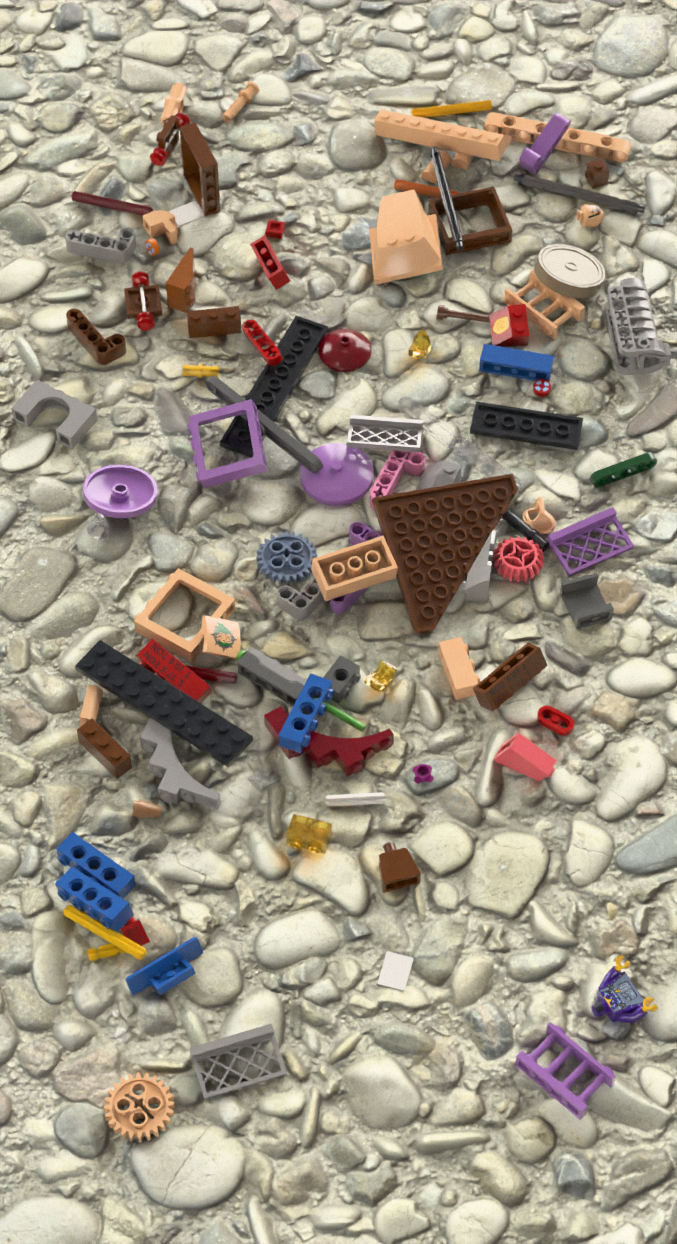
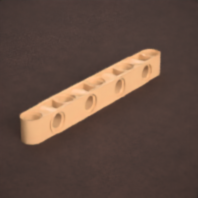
M490 113L487 116L483 130L512 136L513 141L534 144L548 123L511 115ZM568 128L554 149L600 159L625 162L631 150V143L627 140L608 135Z

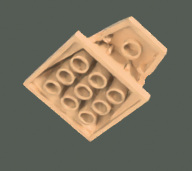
M414 189L383 196L379 208L377 227L369 229L375 284L443 270L436 214L427 216Z

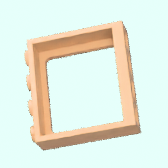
M178 568L174 574L168 577L166 584L158 589L156 596L147 602L145 609L136 615L134 619L135 632L149 640L154 639L162 647L193 663L203 650L204 635H201V630L191 641H187L150 619L179 584L220 605L211 617L227 620L236 610L235 599Z

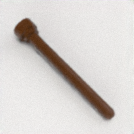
M438 305L436 319L443 320L444 318L452 317L490 323L489 315L453 311L445 308L443 305Z

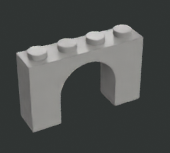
M36 380L11 408L13 420L27 427L41 412L47 409L58 408L66 411L69 415L56 430L57 441L71 449L78 444L97 421L96 409L92 405H87L76 397H71L63 391L57 390L39 380Z

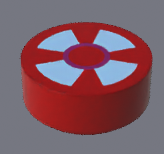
M539 379L534 382L533 393L536 396L545 397L550 394L551 384L549 381Z

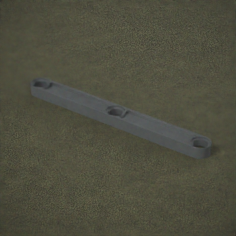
M214 375L205 381L208 390L226 405L246 401ZM257 409L261 433L313 474H316L323 468L321 460ZM247 413L240 415L248 421Z

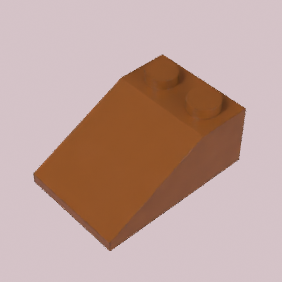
M191 247L166 282L168 307L185 313L195 304L194 250Z

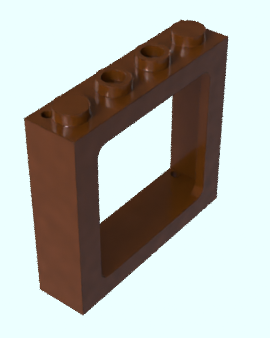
M196 122L181 126L179 128L183 176L204 216L221 212L218 163Z
M495 187L451 195L455 211L484 205L488 206L497 227L462 235L464 241V249L462 251H457L453 238L448 237L440 214L446 213L442 197L429 200L428 212L430 215L436 214L439 239L446 255L512 242V228Z

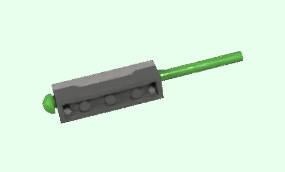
M252 647L248 651L242 650L238 652L236 656L238 674L294 706L307 678H302L294 670L287 669L279 661L272 660L261 650H256ZM326 703L327 712L361 732L365 730L366 725Z

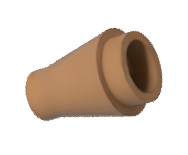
M141 799L139 801L134 800L133 817H137V819L161 818L162 806Z

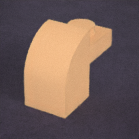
M157 210L143 215L144 228L151 238L165 234L171 244L178 242L177 235L179 231L176 226L175 216L172 213Z

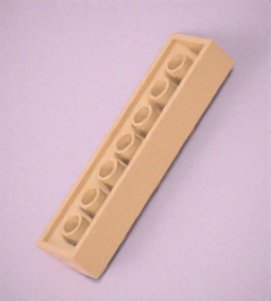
M382 109L374 120L377 136L430 147L435 146L439 149L500 161L512 140V136Z

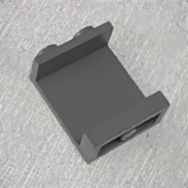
M597 573L586 574L580 578L561 582L560 594L576 629L612 620L614 608L611 603L606 604L597 585Z

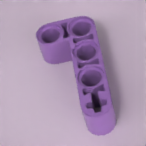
M556 112L530 149L527 147L522 152L519 158L520 166L536 175L568 130L571 121Z

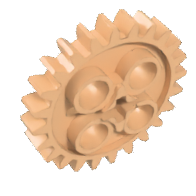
M139 1072L136 1078L129 1074V1080L127 1081L121 1077V1085L114 1083L115 1091L108 1090L110 1097L105 1098L107 1105L104 1106V1112H106V1120H110L108 1122L109 1127H115V1134L121 1132L122 1139L129 1135L130 1142L134 1140V1137H138L139 1142H141L143 1136H146L147 1140L150 1141V1134L152 1133L158 1137V1129L165 1132L164 1124L170 1125L169 1117L174 1116V1112L171 1109L175 1108V1105L172 1102L174 1100L173 1094H169V1086L164 1087L163 1080L157 1083V1076L149 1079L148 1073L145 1074L144 1078H141ZM138 1090L144 1091L142 1095L134 1094ZM152 1104H159V1105H160V1106H159L158 1108H156V1109L150 1108V1106H151ZM121 1106H129L127 1110H119ZM137 1119L145 1120L142 1124L134 1123Z

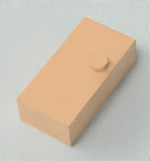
M384 536L313 558L311 567L325 601L395 579L398 569Z

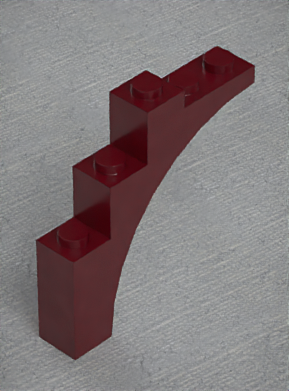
M281 706L264 715L265 727L278 745L279 733L289 716ZM389 728L365 737L339 738L312 731L310 743L307 748H303L301 753L279 747L288 759L298 757L306 751L317 768L329 765L333 760H336L348 777L359 773L364 768L365 759H371L376 753L388 750L394 744V734Z

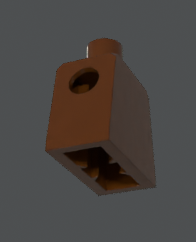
M394 842L384 844L385 853L379 855V871L383 893L420 884V870L408 849H396Z

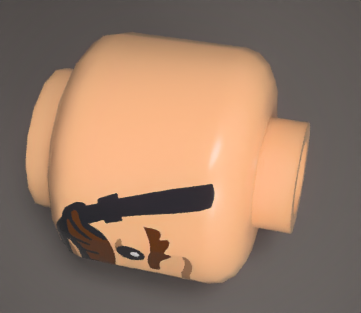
M583 205L580 211L577 212V220L583 227H597L603 221V211L598 205Z

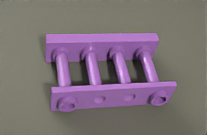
M549 1022L546 1030L548 1037L531 1054L521 1051L516 1056L515 1065L581 1120L587 1112L588 1106L586 1101L603 1083L612 1088L616 1076L609 1067L600 1064L570 1039L560 1026H555ZM554 1042H557L565 1050L547 1068H542L537 1063V1060ZM572 1055L581 1064L563 1082H559L553 1077V1074ZM589 1069L597 1078L580 1096H575L569 1088Z

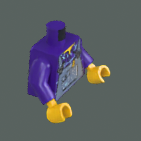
M620 955L615 960L617 966H613L599 985L597 995L599 1003L591 1006V1009L597 1018L607 1014L612 1022L635 1023L647 1015V1011L655 1012L658 1006L654 1004L649 1007L650 1003L655 999L646 997L643 1000L626 972L621 973L622 969L630 967V961H627L622 966L621 961L625 956Z

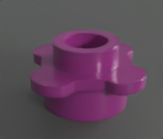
M426 764L415 766L413 768V773H415L414 782L417 784L421 782L431 783L434 779L431 775L432 767Z

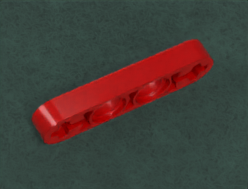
M251 319L243 322L241 327L244 335L266 363L271 366L278 365L282 361L280 350L255 320ZM269 345L268 348L262 349V347Z

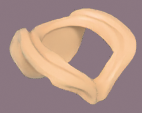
M538 497L535 502L536 507L526 510L522 514V520L540 534H548L555 529L556 523L553 516L545 510L543 499ZM539 513L534 520H530L529 514Z

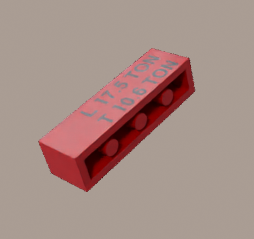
M151 639L137 654L139 665L147 670L149 669L155 675L202 704L211 694L210 685L154 639Z

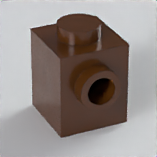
M603 159L587 163L585 178L592 189L608 184L609 168Z

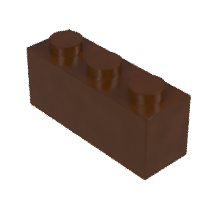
M239 306L186 311L189 339L242 333Z
M90 719L77 729L79 743L116 779L132 768L130 754L93 719Z

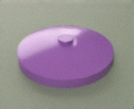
M330 443L317 447L311 452L321 460L323 468L316 474H313L301 464V485L304 491L319 503L331 506L354 503L367 494L373 483V466L368 456L360 449L346 447L347 444Z
M110 465L99 468L86 478L83 485V497L87 505L97 513L113 518H130L147 512L156 503L158 487L154 478L144 470L129 465Z

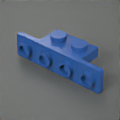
M191 938L126 977L125 981L130 993L135 995L151 985L161 995L196 974L194 968L188 962L203 954L198 938Z

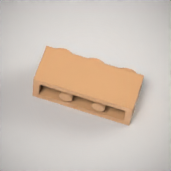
M461 637L439 642L438 654L455 700L475 695L473 688L480 683V678L474 673L475 666L473 660H469L467 644H463Z

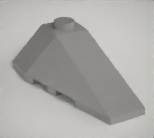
M446 460L427 465L420 478L419 490L459 483L461 479V465Z
M492 530L468 572L467 581H463L462 592L465 593V600L488 603L496 531Z

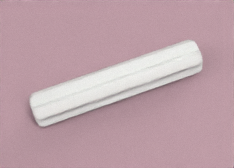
M384 793L329 795L325 798L326 806L328 807L385 803Z

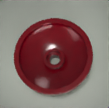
M352 329L332 331L323 338L319 345L321 361L330 369L340 372H350L362 368L367 364L372 353L371 343L368 338Z

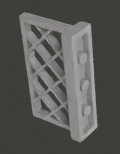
M350 415L346 447L420 452L423 420Z
M272 1023L190 1047L191 1060L194 1064L204 1100L287 1075ZM271 1040L273 1050L270 1055L259 1050L263 1042ZM243 1048H249L254 1051L249 1061L239 1056ZM257 1053L268 1058L263 1068L252 1063ZM229 1054L234 1057L229 1067L218 1062L221 1055ZM236 1059L247 1064L242 1074L231 1069ZM208 1060L213 1065L210 1071L206 1073L199 1068L198 1062ZM272 1060L279 1064L281 1071L271 1073L265 1069L269 1061ZM216 1065L227 1070L222 1080L211 1075ZM250 1066L261 1071L255 1079L245 1076ZM229 1072L240 1077L237 1084L231 1086L224 1082ZM209 1078L219 1083L216 1091L207 1093L205 1084Z

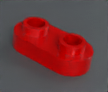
M543 706L538 710L537 720L542 726L562 736L572 733L574 720L570 716L551 706Z

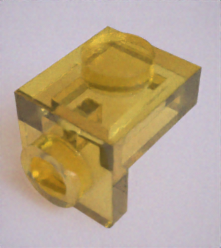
M381 660L377 670L366 676L364 683L373 690L381 692L392 685L397 668Z

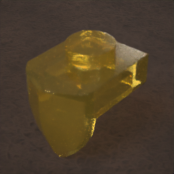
M423 329L415 335L414 341L409 348V356L419 359L426 358L431 350L430 338Z

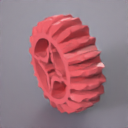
M518 535L514 539L510 536L509 541L504 539L502 543H498L497 548L494 550V568L497 570L498 575L503 574V579L509 578L510 582L516 580L519 583L520 580H523L526 583L528 578L533 580L534 576H538L543 568L544 557L542 549H539V544H534L533 539L527 541L526 537L520 539Z

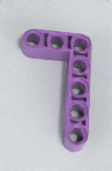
M354 522L349 527V541L352 545L381 537L380 534L361 522ZM369 587L331 599V610L336 614L344 613Z

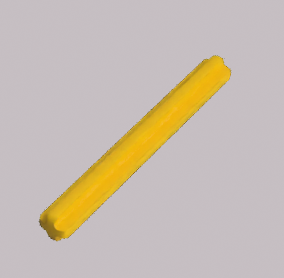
M491 100L412 109L411 116L427 118L486 111L492 109Z
M67 905L64 908V916L137 959L143 960L146 957V949L111 928H105L101 922L91 919L86 913L72 905Z

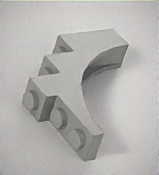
M149 718L140 736L141 748L147 752H154L149 762L150 773L159 778L163 777L158 787L159 798L166 803L178 804L180 799L183 798L189 803L195 802L205 808L218 810L221 804L220 793L206 788L184 770L172 746L173 732Z

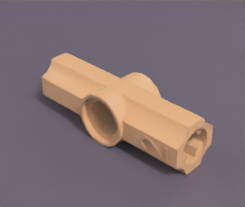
M177 82L173 85L170 95L165 98L164 111L161 116V123L163 125L171 115L175 116L183 111L184 98L187 92V87L183 83Z

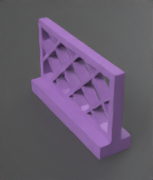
M614 507L548 535L547 541L550 543L548 548L553 550L568 577L634 548L633 543L616 517L617 512ZM614 523L617 532L614 533L606 530L607 525ZM593 531L602 533L601 539L591 538L590 533ZM604 534L615 537L613 544L602 541ZM578 538L586 540L584 547L573 544L574 540ZM616 539L624 540L627 546H616ZM588 541L599 544L597 551L586 548ZM563 545L570 547L568 554L561 553L557 547ZM600 546L611 548L610 553H600ZM571 549L582 551L581 558L571 556ZM584 553L595 555L594 560H583ZM568 559L578 562V567L571 570L567 564Z

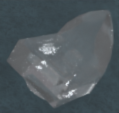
M96 512L86 522L88 525L86 528L87 533L93 538L104 539L107 537L110 527L105 515Z

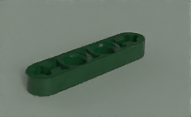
M647 452L595 471L589 479L595 488L603 487L653 468L657 464V459L652 452Z

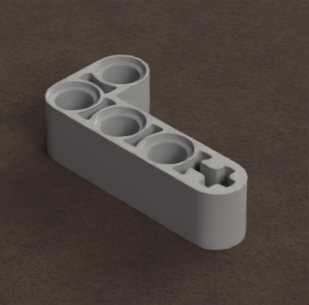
M123 228L119 232L117 239L76 230L68 231L65 234L68 252L118 263L128 262L136 247L135 232L132 228Z
M314 576L300 592L289 586H282L277 591L278 607L299 620L308 618L324 600Z

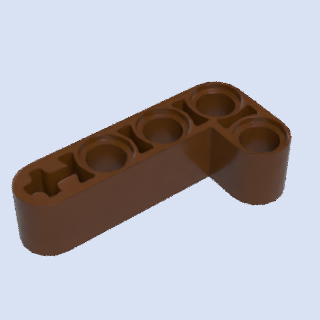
M73 308L67 311L68 329L98 364H109L126 354V341L122 334H113L104 339L79 309Z

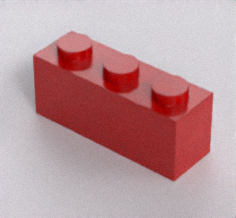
M265 235L250 244L275 290L291 282Z

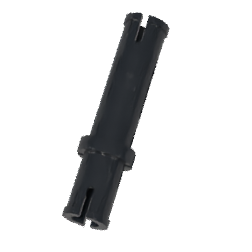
M507 510L503 514L502 519L526 537L527 541L533 539L534 544H539V549H542V552L548 549L550 543L543 539L536 529L529 527L511 510Z

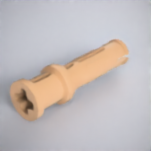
M250 81L246 84V88L238 93V98L222 115L225 122L230 123L242 107L250 103L252 97L259 93V87L254 82Z

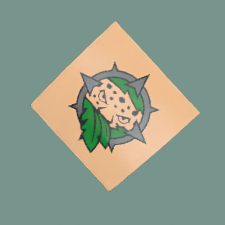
M203 616L201 635H204L203 653L236 659L238 652L241 651L238 622Z

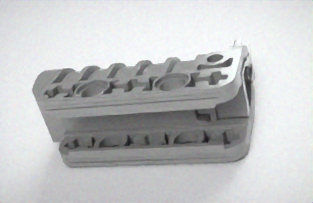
M627 278L621 280L619 286L610 287L607 294L609 306L605 309V319L617 372L621 375L646 374L662 369L663 365H670L671 359L677 358V348L670 349L669 343H663L662 339L658 340L645 282L638 278ZM613 293L618 295V299L615 300V294ZM623 361H625L626 369L622 366Z

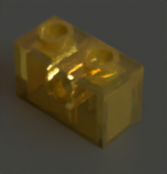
M293 814L286 833L287 844L294 848L308 849L313 853L326 854L332 836V823Z

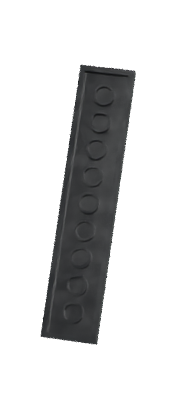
M295 316L277 346L280 350L282 361L275 366L266 364L245 400L252 399L257 409L275 422L321 341L327 334L328 326ZM240 415L235 416L220 440V447L252 458L254 453L248 421ZM261 433L262 440H264L266 436L263 433Z
M101 640L75 665L76 671L228 768L253 741L252 735Z

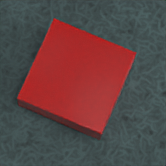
M268 220L265 236L282 239L285 222Z

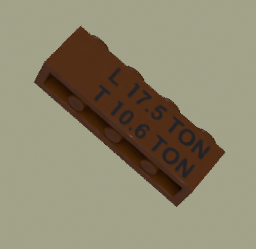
M527 643L473 688V691L480 706L494 711L521 687L525 686L533 677L541 673L548 666L541 648Z

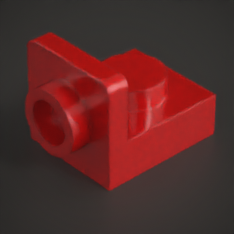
M132 917L121 928L126 938L140 946L150 942L139 918L135 920Z

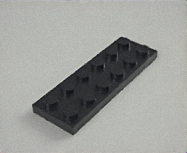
M476 401L470 434L578 450L583 418Z

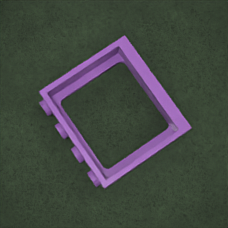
M252 399L189 416L190 423L188 424V429L193 438L190 440L192 449L195 450L193 461L198 468L196 478L204 488L268 471L257 407ZM247 413L254 456L247 460L206 470L199 426Z

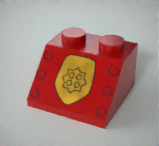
M526 304L508 305L489 315L492 345L500 347L528 345L530 334Z

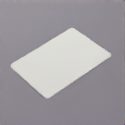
M197 201L169 211L175 216V221L179 226L204 216Z
M387 951L377 983L405 990L414 958Z

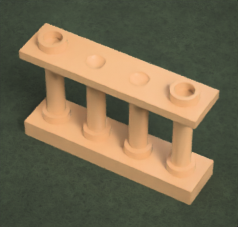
M534 269L530 271L529 283L516 293H513L508 288L505 290L504 302L507 305L526 304L528 320L553 340L557 339L558 327L572 317L578 322L584 319L585 306L572 297L558 294L546 287L538 279ZM533 288L540 292L538 296L528 303L521 299L522 296ZM545 298L553 302L540 313L533 308ZM557 308L563 309L566 313L553 323L546 318Z

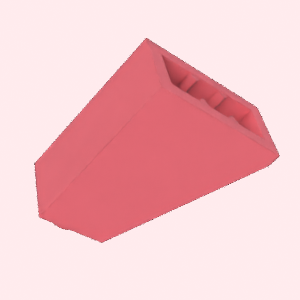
M517 733L502 744L493 759L495 762L539 782L553 774L555 770L553 766L557 761L520 733Z

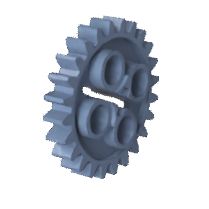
M285 531L284 535L278 532L277 537L271 534V540L265 538V544L260 543V549H257L256 556L257 567L260 569L261 574H265V579L271 577L272 583L279 580V585H281L285 581L286 585L289 586L290 581H292L296 585V580L299 579L301 582H304L303 576L309 578L310 573H313L311 570L312 559L316 558L317 554L316 548H313V542L308 543V537L302 539V534L295 536L293 531L291 535H288V532Z

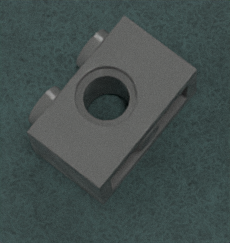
M341 655L323 677L332 681V689H334L332 701L339 704L343 698L346 699L351 687L356 685L361 678L360 666Z

